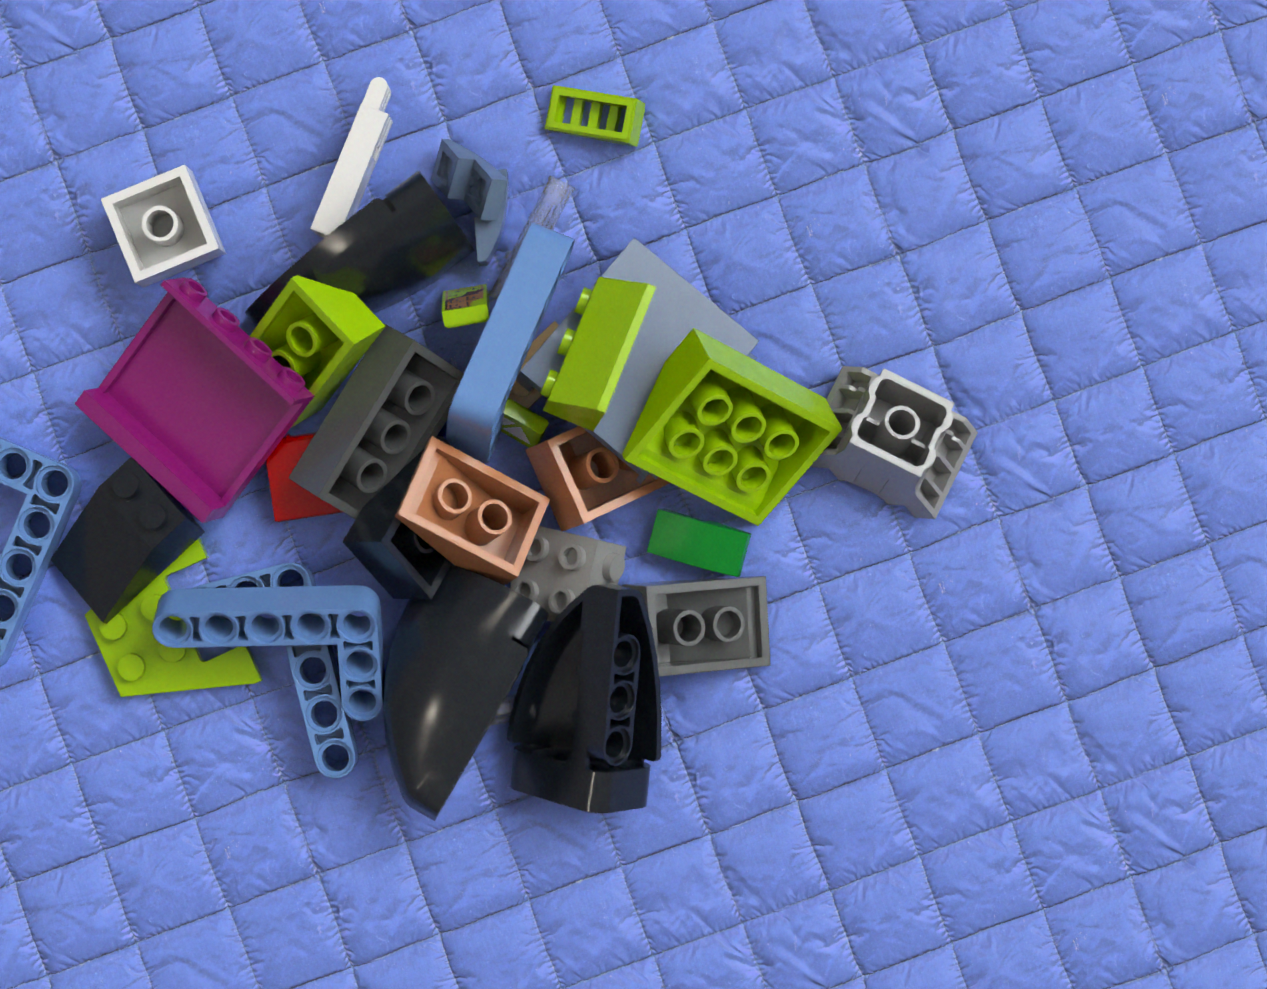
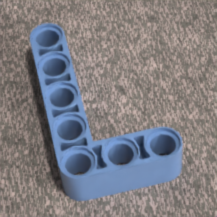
M534 222L530 225L458 386L448 413L447 442L459 451L484 463L489 462L502 430L506 401L575 243L574 238Z
M0 437V483L27 495L0 556V598L4 595L8 596L15 606L14 614L9 620L5 621L0 618V667L6 664L12 655L49 568L51 558L57 549L82 488L81 477L71 466ZM16 454L23 456L26 461V471L18 479L12 478L7 471L9 459ZM61 471L67 477L68 486L62 495L56 497L50 492L48 481L52 474ZM38 513H44L50 521V529L42 538L35 536L30 526L31 520ZM21 554L28 556L33 566L31 574L25 579L17 577L13 570V563Z
M283 563L198 585L192 589L239 588L246 581H251L258 587H282V576L292 569L302 575L304 580L303 586H316V582L311 570L300 563ZM313 613L307 614L313 618L320 617L319 615ZM221 615L214 616L218 619H228L227 617ZM285 645L315 764L318 770L326 777L334 779L346 776L357 766L359 749L351 718L344 712L342 707L340 676L332 645ZM310 657L321 659L326 666V675L320 682H312L304 674V664ZM320 701L331 702L336 707L338 716L333 725L325 726L317 721L314 710ZM331 745H340L347 750L349 761L345 768L335 769L328 764L326 751Z
M367 586L173 589L162 594L158 600L152 632L154 638L166 647L337 644L341 700L344 712L355 720L367 721L378 716L382 710L385 667L381 607L378 595ZM359 612L366 616L358 617L350 613ZM313 613L319 615L320 617L313 618L305 614ZM267 614L273 616L274 618H263L260 615ZM221 615L227 617L228 619H218L214 616ZM169 616H176L182 620H173ZM354 652H365L368 655H357ZM359 690H365V691H368V692H370V693H366V694H365V693H360V692H358V691H359Z

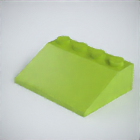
M693 327L665 361L622 456L625 461L759 526L843 429L826 398Z

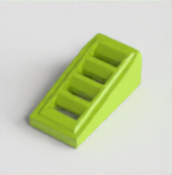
M553 85L545 129L637 147L645 113V103L636 98ZM567 98L574 99L570 124L563 123ZM585 102H591L587 127L581 126ZM607 105L610 108L606 129H599L603 107ZM626 109L622 132H617L621 111Z

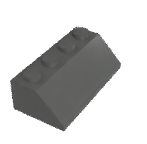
M384 324L385 328L366 351L289 476L290 480L354 519L357 518L363 506L426 447L431 436H438L448 419L451 403L464 375L462 371L429 349Z

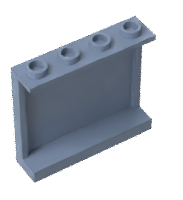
M633 238L601 277L648 283L655 286L656 289L606 413L594 431L586 428L583 429L638 473L639 476L636 478V481L641 484L649 474L655 479L658 476L625 461L622 454L668 357L693 327L753 360L757 358L751 352L759 340L636 238ZM575 307L520 370L516 382L530 392L535 388L541 392L549 370L559 371L565 357L557 353L567 328L576 330L581 318L580 314L574 312Z

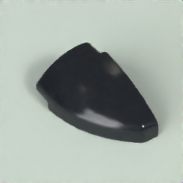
M417 171L385 195V199H374L321 240L276 279L247 308L245 314L256 327L290 279L296 275L355 293L373 313H377L436 282L439 276L475 250L426 179Z
M454 565L450 566L432 600H408L396 627L383 683L385 741L398 787L409 807L433 821L436 820L516 682L523 669L522 665L549 616L548 612L541 605L494 580Z
M615 584L593 585L587 588L557 616L539 641L524 670L509 719L507 740L513 743H520V745L514 747L510 785L513 790L591 813H612L647 806L650 764L644 762V759L658 761L661 758L662 715L658 661L652 626L644 598L638 590Z

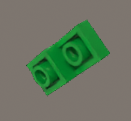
M662 508L657 511L647 552L706 570L740 577L751 533L714 521H703Z

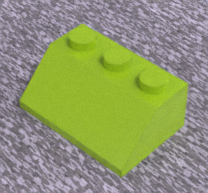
M298 275L290 279L250 334V337H255L270 347L273 353L271 356L280 365L297 372L305 381L304 387L314 395V398L292 427L323 409L385 328V325L355 293Z
M598 277L592 290L587 287L583 288L574 309L575 313L581 315L576 330L566 329L557 351L558 354L565 356L558 372L552 369L549 370L540 395L548 397L543 411L590 431L595 430L606 413L655 292V286L648 283Z

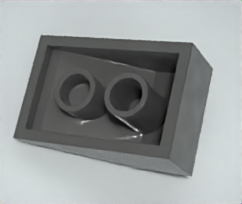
M766 576L659 581L622 585L623 587L638 590L644 598L652 626L659 677L770 666Z

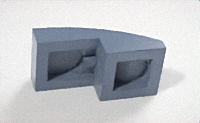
M442 139L431 180L447 199L464 200L480 220L497 221L508 182L506 177L494 166L469 149L450 139Z
M507 169L498 170L506 177L508 182L497 221L480 220L478 216L474 217L477 262L479 266L489 265L502 236L509 196Z

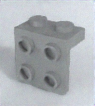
M539 526L519 576L511 581L510 589L541 605L549 614L547 621L553 622L587 588L601 584L618 585V581L625 568L624 556L627 547Z

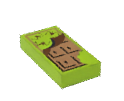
M487 284L443 291L442 317L444 327L453 328L487 322L490 317Z

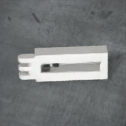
M381 77L372 79L311 225L310 229L316 235L323 238L357 212L393 121L391 117H389L388 113L384 112L391 97V90L386 80Z

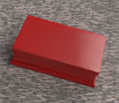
M316 432L292 436L287 434L266 460L275 522L344 513L289 479L290 474Z

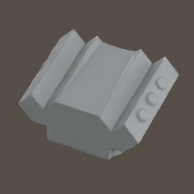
M843 366L826 399L843 430L811 466L829 468L839 481L854 483L878 495L877 497L883 499L888 505L906 506L915 518L936 519L978 432L966 417L951 411L955 404L954 402L885 368L878 375L864 367Z

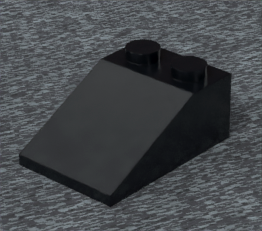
M443 436L435 437L441 440L442 442L450 445ZM424 449L363 506L342 541L393 599L432 600L452 565L448 559L395 517Z
M130 457L98 487L52 556L51 561L100 620L107 624L203 535L205 531L174 496Z

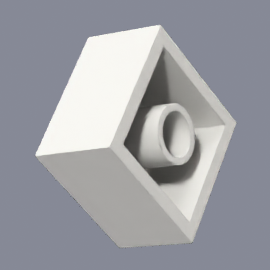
M185 164L101 199L134 282L143 288L226 254L195 176Z

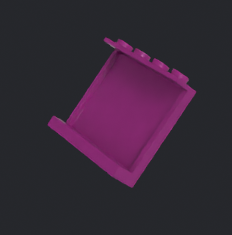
M184 277L168 279L162 282L161 286L167 291L166 295L100 386L84 390L75 402V405L201 523H206L224 517L314 398V395L304 387L305 381L297 372L283 367L271 356L273 353L268 345L255 337H250L239 327L240 321L234 314L224 308L217 307L206 297V289L200 283L191 278Z

